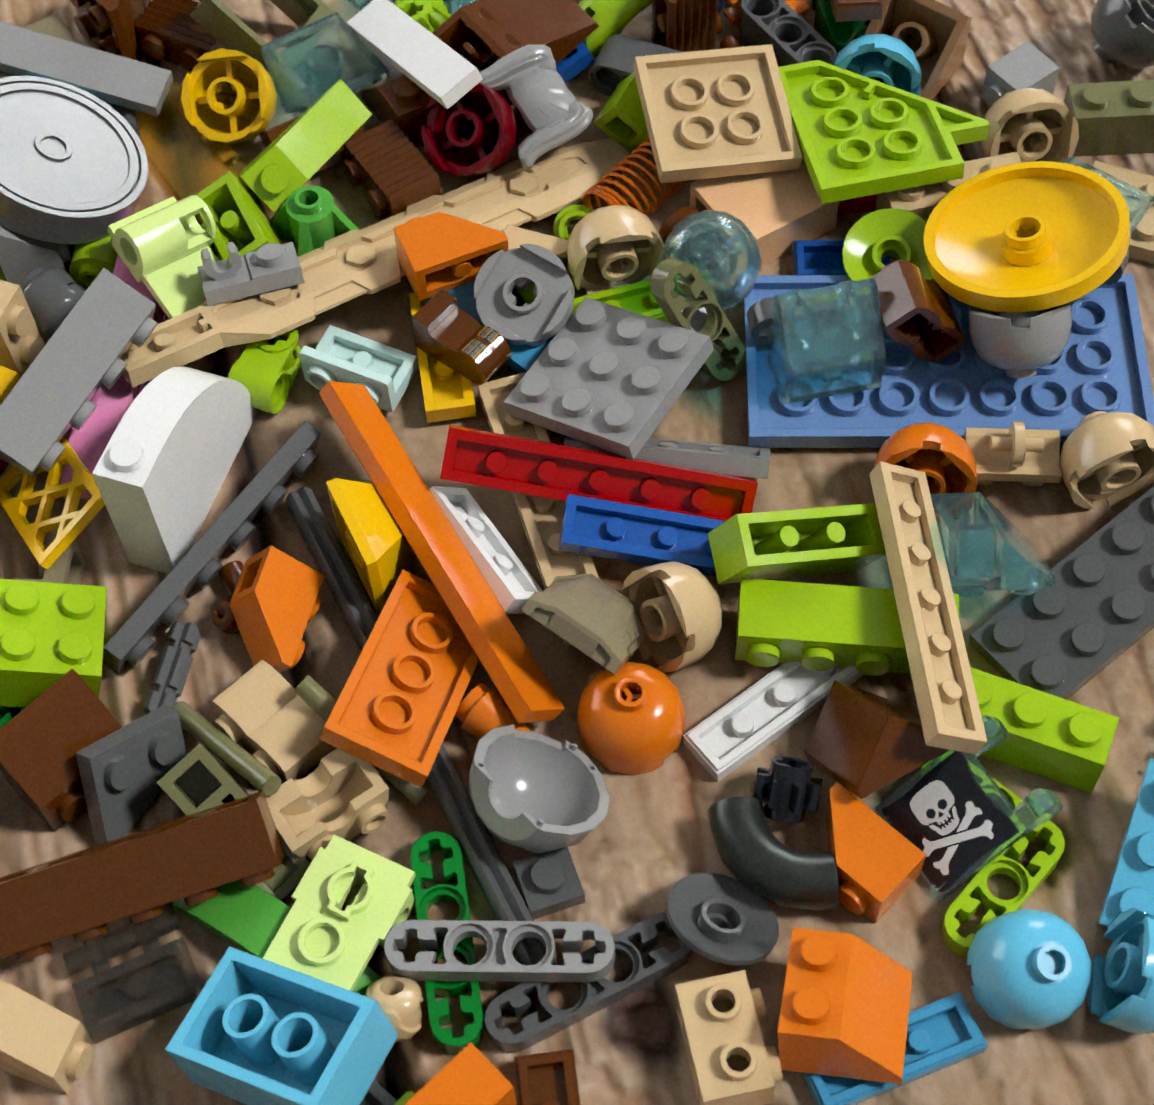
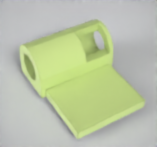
M190 195L177 201L173 196L108 226L107 232L112 237L111 245L138 283L143 281L169 319L197 308L206 301L198 267L203 266L201 260L202 249L208 248L211 259L214 262H219V260L211 250L216 237L215 221L208 206L201 198L196 195ZM201 212L204 216L207 226L206 231L198 224L195 214Z
M333 835L326 849L319 848L292 895L294 904L263 959L353 991L377 946L384 948L386 935L400 922L410 920L414 909V895L409 887L416 876L415 871Z

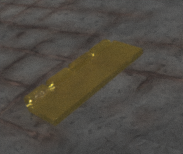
M172 82L158 117L136 111L141 133L139 138L144 146L147 159L180 200L190 195L198 194L229 171L247 185L238 175L247 165L241 161V158L229 143L209 140L186 119L181 102L182 87L177 82ZM195 214L196 220L200 225L203 224L204 221L200 214Z

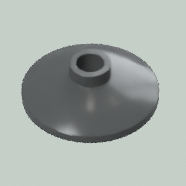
M717 873L691 874L676 882L668 895L666 914L673 931L689 948L707 959L735 966L754 964L766 958L772 952L778 940L779 925L771 906L763 897L748 891L735 878Z

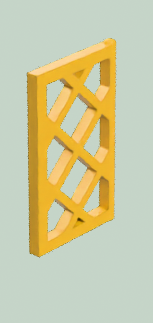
M65 437L62 438L60 443L66 449L54 467L49 471L43 490L33 492L37 474L45 472L42 468L32 477L12 466L0 480V503L39 565L47 570L105 505L92 474ZM70 464L74 470L71 482L59 485L64 466ZM20 478H23L18 497L13 498L9 491ZM88 490L92 497L80 511H77L82 491ZM67 496L62 515L50 518L55 499ZM40 503L35 523L30 524L26 519L28 507ZM58 529L56 538L46 549L43 545L46 532Z

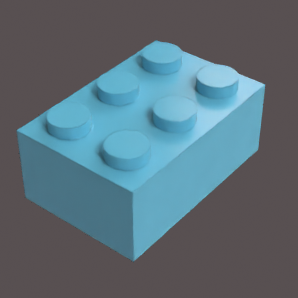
M229 946L165 1051L192 1083L246 1105H360L399 1034L377 1000Z

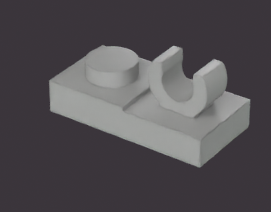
M230 242L227 243L228 259L214 262L211 259L208 248L201 251L203 266H199L198 271L208 306L304 283L301 266L293 242L266 244L256 251L245 253L244 256H240L235 243Z

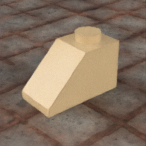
M0 980V1069L4 1073L68 1095L75 1079H81L90 1066L94 1051L92 1045L94 1039L79 1020L11 983Z

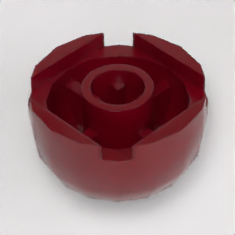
M478 83L449 109H446L433 97L430 99L426 108L430 109V112L427 116V124H422L421 136L426 153L437 167L454 175L477 177L495 171L508 159L515 145L517 125L513 109L501 94Z

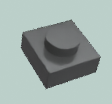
M568 847L536 853L513 861V868L519 887L533 919L585 903V893Z

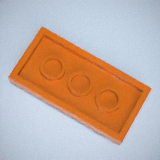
M402 569L319 737V740L420 788L429 775L479 661L478 656L434 584Z

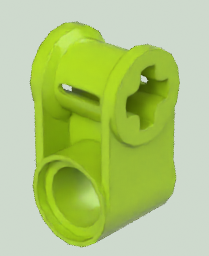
M297 328L272 339L248 343L240 358L232 365L227 378L237 380L248 389L251 394L250 399L253 408L277 414L284 407L289 392L302 371L298 355L301 348L297 345L299 339Z

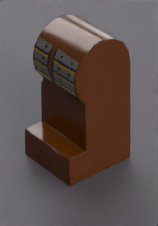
M443 289L412 316L415 346L475 384H484L511 358L512 353L506 340L497 331L489 326L481 325L478 320L458 308L457 298Z

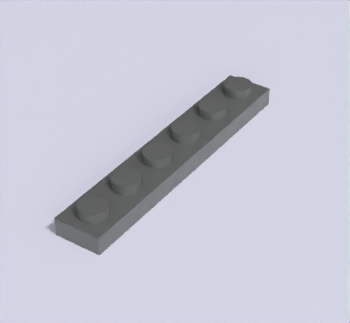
M304 421L103 647V664L118 675L128 662L134 667L142 662L155 645V641L150 637L163 623L170 628L175 621H178L190 604L185 598L194 587L198 585L205 589L213 581L223 566L218 560L230 547L237 552L255 531L256 527L251 523L263 510L269 515L282 502L288 493V490L283 486L295 474L301 479L312 468L319 458V454L314 451L321 435L318 430Z

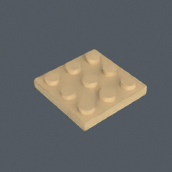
M772 44L635 57L633 70L660 183L800 169L803 156Z

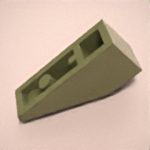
M202 742L156 782L186 815L249 795ZM277 830L285 856L280 865L273 868L275 875L272 878L255 885L282 901L299 885L311 863L306 857H299L294 854Z

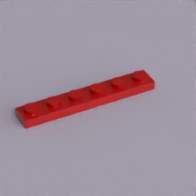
M449 425L440 479L562 501H565L567 494L723 521H727L736 514L752 513L758 485L756 480L637 458L632 460L615 454Z

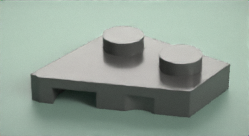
M163 705L76 752L95 846L126 836L162 791V788L156 782L186 756L178 710Z

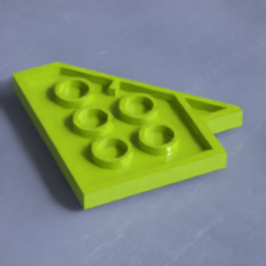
M814 60L778 67L803 160L821 204L961 179L964 175L965 163L956 145L988 140L990 124L986 119L829 63Z

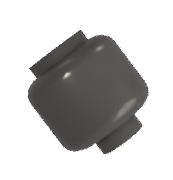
M56 267L49 269L37 268L30 272L20 283L38 330L47 339L52 337L86 291L65 270Z

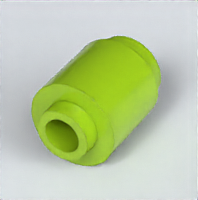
M111 236L94 242L75 244L69 271L71 276L83 287L88 289L103 267L113 274L118 254L111 245Z

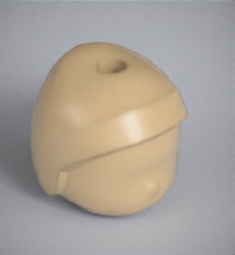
M389 974L369 985L365 996L377 1000L399 1034L395 1042L410 1039L422 1028L423 1019L420 1004L423 1001L420 986L414 980Z

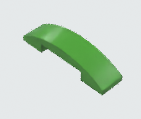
M239 880L218 886L219 894L204 902L186 906L184 898L175 900L172 904L174 909L217 939L222 936L243 952L260 958L264 957L291 910V907L257 885L241 887ZM367 965L352 992L365 996L369 985L382 977Z

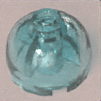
M709 209L690 214L676 224L666 239L663 260L676 258L695 266L722 310L734 307L749 296L754 288L753 284L758 278L762 265L757 239L747 225L728 212ZM676 275L673 278L675 282V288L673 290L675 293L682 295L684 298L688 297V295L682 293V291L677 285V279L680 277V275Z

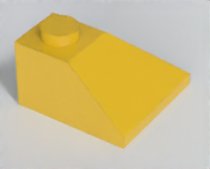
M334 478L327 481L326 485L339 538L379 618L402 569L408 571L415 553L373 484Z

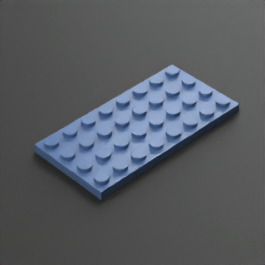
M1123 274L1116 283L1100 285L1090 293L1071 301L1072 328L1070 339L1064 351L1052 363L1037 368L1036 375L1026 378L1009 377L1006 375L1005 369L993 367L980 358L970 339L968 329L969 305L949 294V299L964 333L966 345L937 363L919 359L913 353L911 345L900 344L892 340L884 326L867 332L773 345L759 344L752 339L747 319V311L754 303L770 297L854 285L847 275H743L748 447L880 448L897 430L914 423L931 422L947 426L964 439L966 427L1009 429L1012 421H1023L1025 429L1060 430V447H1063L1064 442L1079 425V422L1085 416L1097 411L1133 413L1154 427V398L1134 274ZM821 312L811 317L822 316L824 314H827L828 312Z

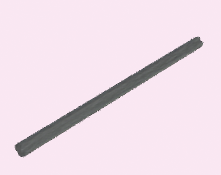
M301 487L297 491L290 492L286 497L288 508L362 652L378 617L314 493L310 488ZM442 743L426 781L497 921H534L486 826L477 815L472 799ZM529 937L519 941L514 947L513 952L520 964L529 966L540 962L545 956L547 948L539 939Z

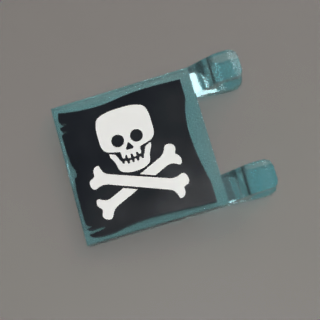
M982 715L988 743L976 754L954 750L933 759L875 807L882 819L926 854L920 873L939 900H944L1028 832L1054 817L1063 808L1062 801L1056 793L1044 788L1035 789L1016 809L1012 806L977 758L1002 742L1008 734L1006 727L998 718H992L988 715Z

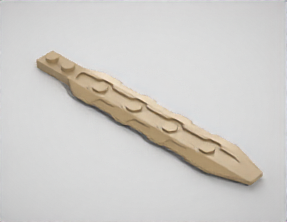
M612 138L545 152L536 159L533 166L528 170L524 169L520 159L500 166L493 172L486 173V176L443 195L430 196L407 206L406 211L364 229L351 230L324 242V246L298 256L304 278V283L212 306H208L207 302L204 301L197 308L157 324L141 348L132 343L121 358L122 361L127 363L122 375L134 388L145 382L152 381L159 374L170 368L198 361L204 356L222 348L272 339L315 320L316 315L363 294H374L401 282V277L406 276L397 257L394 227L405 224L410 219L443 212L504 232L507 224L517 227L528 221H539L561 211L569 205L580 203L585 191L594 186L598 180H601L605 174L609 173L612 168L616 167L620 161H623L631 153Z

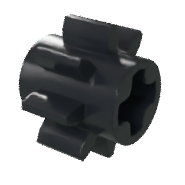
M775 756L771 758L769 769L758 767L752 797L763 802L765 817L783 823H801L804 820L805 810L811 812L818 811L823 780L811 777L813 770L811 763L794 757Z

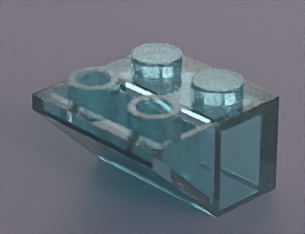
M875 278L860 281L847 280L836 285L807 290L795 289L784 294L774 295L768 358L783 405L881 387L886 355L878 286Z
M982 493L930 494L954 594H959L962 597H977L984 594V591L1006 590L1013 594L1029 595L1036 593L1039 588H1056V576L1031 540Z

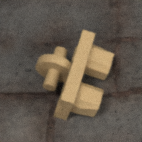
M1012 421L1009 429L966 427L964 440L975 457L978 485H991L993 481L1021 482L1024 486H1043L1045 482L1060 483L1062 478L1059 451L1060 430L1025 429L1023 421Z

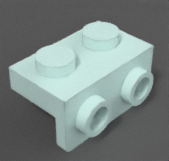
M329 325L315 349L303 346L298 354L305 381L309 382L316 389L321 390L328 381L365 385L378 408L392 413L419 369L417 356Z

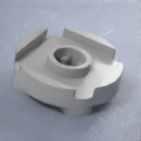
M521 244L519 245L520 248H512L506 252L502 249L485 261L474 282V298L476 300V309L485 326H489L497 331L509 344L537 347L544 344L548 338L557 334L568 321L573 310L575 287L563 262L553 252L538 245ZM528 283L534 285L532 293L536 297L531 304L525 303L522 307L516 306L517 299L512 294V291L516 287L524 289Z

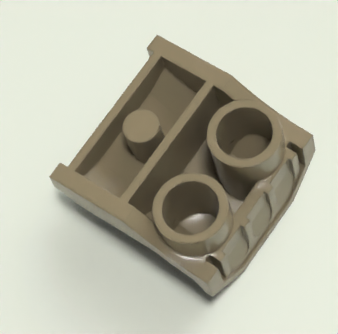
M592 573L556 576L550 586L543 592H535L521 609L525 614L547 627L613 674H617L646 637L636 603Z

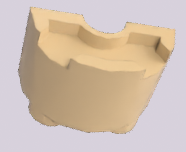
M338 748L321 758L319 766L310 775L299 780L291 778L281 784L279 790L274 795L265 796L275 827L290 850L299 857H309L311 862L320 847L326 849L333 835L350 841L359 833L369 834L378 830L390 817V813L385 807L389 799V788L374 766Z

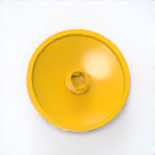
M1050 161L1022 162L1001 166L980 173L961 183L943 197L933 209L924 230V249L927 266L935 282L946 293L973 307L1008 313L1031 312L1057 307L1095 290L1119 268L1130 245L1129 210L1122 194L1110 181L1083 167Z

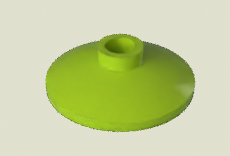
M898 208L876 210L860 218L849 230L842 251L843 266L854 286L868 284V279L885 266L881 260L886 256H894L898 260L913 263L921 270L924 279L933 281L927 266L924 249V230L927 221L913 212Z

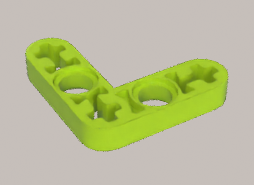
M950 750L922 765L918 782L932 768L955 751ZM970 760L972 770L982 788L993 801L1003 807L1005 813L1014 821L1021 833L995 850L992 857L949 906L941 924L943 943L952 953L960 957H967L968 950L975 937L974 933L969 934L966 938L960 936L957 933L960 922H968L977 912L979 905H981L987 913L981 920L978 932L992 918L1022 909L1055 869L1065 847L1063 834L1052 821ZM1038 838L1043 839L1047 843L1044 852H1037L1025 869L1019 863V860L1023 857L1028 843H1033ZM996 874L1007 875L1017 883L1019 893L1013 899H999L989 891L987 879Z

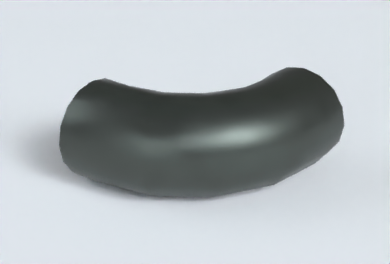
M749 796L730 797L717 801L709 807L707 811L709 825L722 862L748 891L781 907L818 911L837 909L839 903V883L837 867L831 851H796L782 844L770 832L765 819L763 803L757 798Z

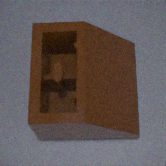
M70 0L78 15L74 16V22L81 35L87 41L93 39L97 43L99 50L136 61L141 60L143 52L141 51L134 23L135 19H139L140 13L144 12L142 0Z

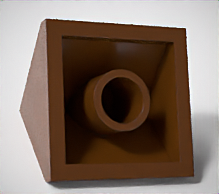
M835 680L804 752L810 763L862 799L950 750L927 746L920 716L896 701Z

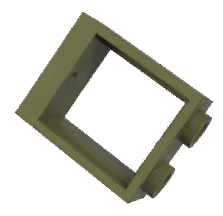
M200 0L190 13V16L225 48L243 52L259 61L273 78L275 87L294 72L336 14L322 0H270L297 25L279 51L276 52L219 0Z

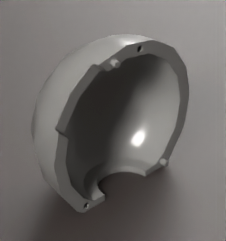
M515 724L494 728L478 741L469 772V790L477 815L491 833L517 848L535 853H543L578 845L607 816L610 795L604 777L590 758L577 748V744H571L566 739L561 743L538 732L515 729Z

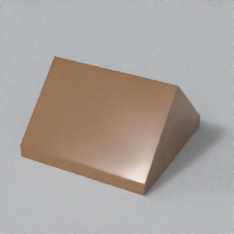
M881 0L883 4L882 19L871 20L864 36L867 34H885L900 39L913 50L921 69V97L932 100L963 64L972 18L936 0Z

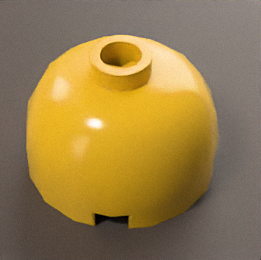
M217 49L203 54L196 60L199 63L191 73L187 72L182 83L181 93L184 114L192 126H195L204 137L211 141L229 144H239L255 139L259 136L260 132L268 128L276 112L277 93L273 78L259 61L243 52L229 49Z

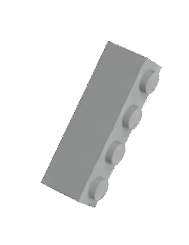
M103 267L0 405V458L32 477L36 475L40 468L49 472L66 449L60 443L71 426L80 430L96 409L97 405L90 401L102 384L110 389L125 370L127 363L122 361L121 358L132 343L141 348L154 331L158 323L151 318L154 315L156 304Z

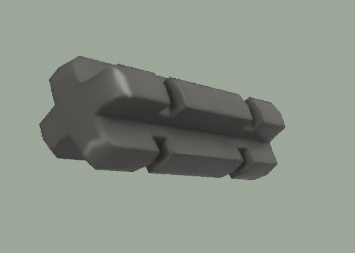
M175 621L170 626L166 641L170 642V644L163 647L151 685L155 688L148 692L143 706L146 714L163 705L172 708L177 703L175 698L181 696L193 661L190 653L196 651L201 637L198 626L195 624Z

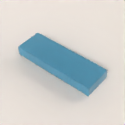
M958 992L909 1012L902 1084L801 1073L816 1105H857L985 1052L988 1045L961 992Z

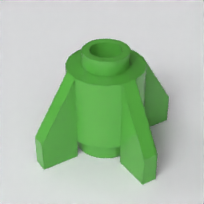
M314 185L303 186L294 190L271 218V223L280 239L294 241L298 246V256L322 247L325 241L348 231L359 230L334 204L332 193L321 186Z

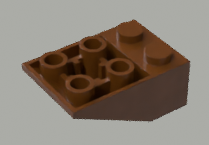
M478 0L460 7L432 34L477 67L478 71H483L502 57L528 44L546 45L551 48L557 65L599 26L573 0ZM506 89L496 91L505 98L510 106L513 105Z

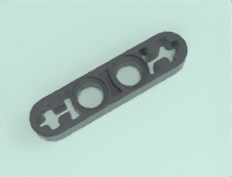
M666 912L653 915L613 936L615 955H622L628 958L633 966V971L626 980L611 982L602 978L594 982H572L580 989L581 998L578 1004L566 1010L558 1009L548 1001L549 990L558 982H523L498 995L487 1007L485 1025L489 1040L496 1048L504 1052L516 1053L526 1050L677 971L688 963L692 955V949L679 938L677 940L676 952L670 953L665 946L659 947L648 953L650 967L643 968L640 952L633 945L634 943L640 942L642 953L657 945L658 932L665 931L669 937L676 936L668 921ZM595 946L580 953L582 963H594L595 954L605 953V951L596 950ZM534 995L538 996L541 1012L548 1020L540 1023L536 1011L521 1021L523 1031L519 1034L513 1035L509 1028L497 1029L503 1024L501 1014L511 1010L515 1017H520L533 1010L532 1002L529 998Z

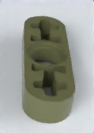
M668 258L661 261L653 270L650 278V290L671 324L691 330L690 321L693 314L700 308L704 307L706 309L707 320L704 327L698 333L710 336L711 342L724 348L721 352L723 360L720 364H717L721 358L716 348L713 347V352L700 370L721 381L733 379L744 367L746 349L701 273L695 266L676 258ZM676 275H680L677 279V285L682 293L688 295L686 298L672 291L675 288L673 278Z

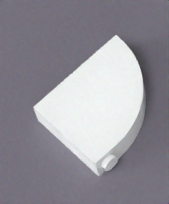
M173 367L162 372L148 383L123 415L92 475L130 563L169 574L191 549L257 415L256 408H253L251 405V394L242 383L234 379L189 367Z

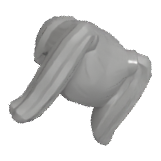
M528 44L502 57L487 69L479 71L483 78L480 82L481 84L494 91L506 89L510 101L519 109L527 126L533 131V134L527 137L518 147V156L524 169L528 170L531 168L536 159L545 152L553 150L580 135L593 119L592 109L586 106L584 102H578L571 91L567 89L564 80L556 71V61L554 60L551 48L546 45Z

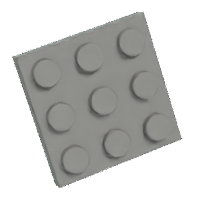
M585 297L569 317L564 327L555 335L508 395L504 405L510 416L634 460L713 352L711 338L708 335Z

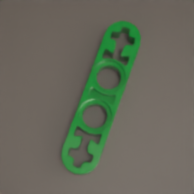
M432 831L422 835L415 841L410 857L411 869L416 874L413 886L417 920H428V911L431 906L442 900L451 901L459 907L460 914L457 920H471L464 863L459 843L452 835L445 832ZM442 850L444 858H448L443 861L446 884L435 885L431 864L427 862L431 859L432 851ZM445 937L437 938L439 950L421 948V951H435L438 960L444 957L443 943ZM473 937L461 940L454 951V955L462 957L467 965L477 963ZM425 981L429 1022L435 1043L441 1050L451 1055L459 1054L470 1042L477 1047L484 1036L485 1029L479 981ZM470 991L472 992V995H471V996H466V995H465L466 993H468V992H470ZM437 997H443L441 1000L436 1001ZM460 997L464 1020L468 1022L474 1021L473 1024H468L464 1027V1036L459 1038L453 1037L450 1028H441L451 1023L448 998Z

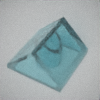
M337 12L261 46L262 56L270 76L273 78L285 113H304L339 79L353 93H356L389 77V69Z

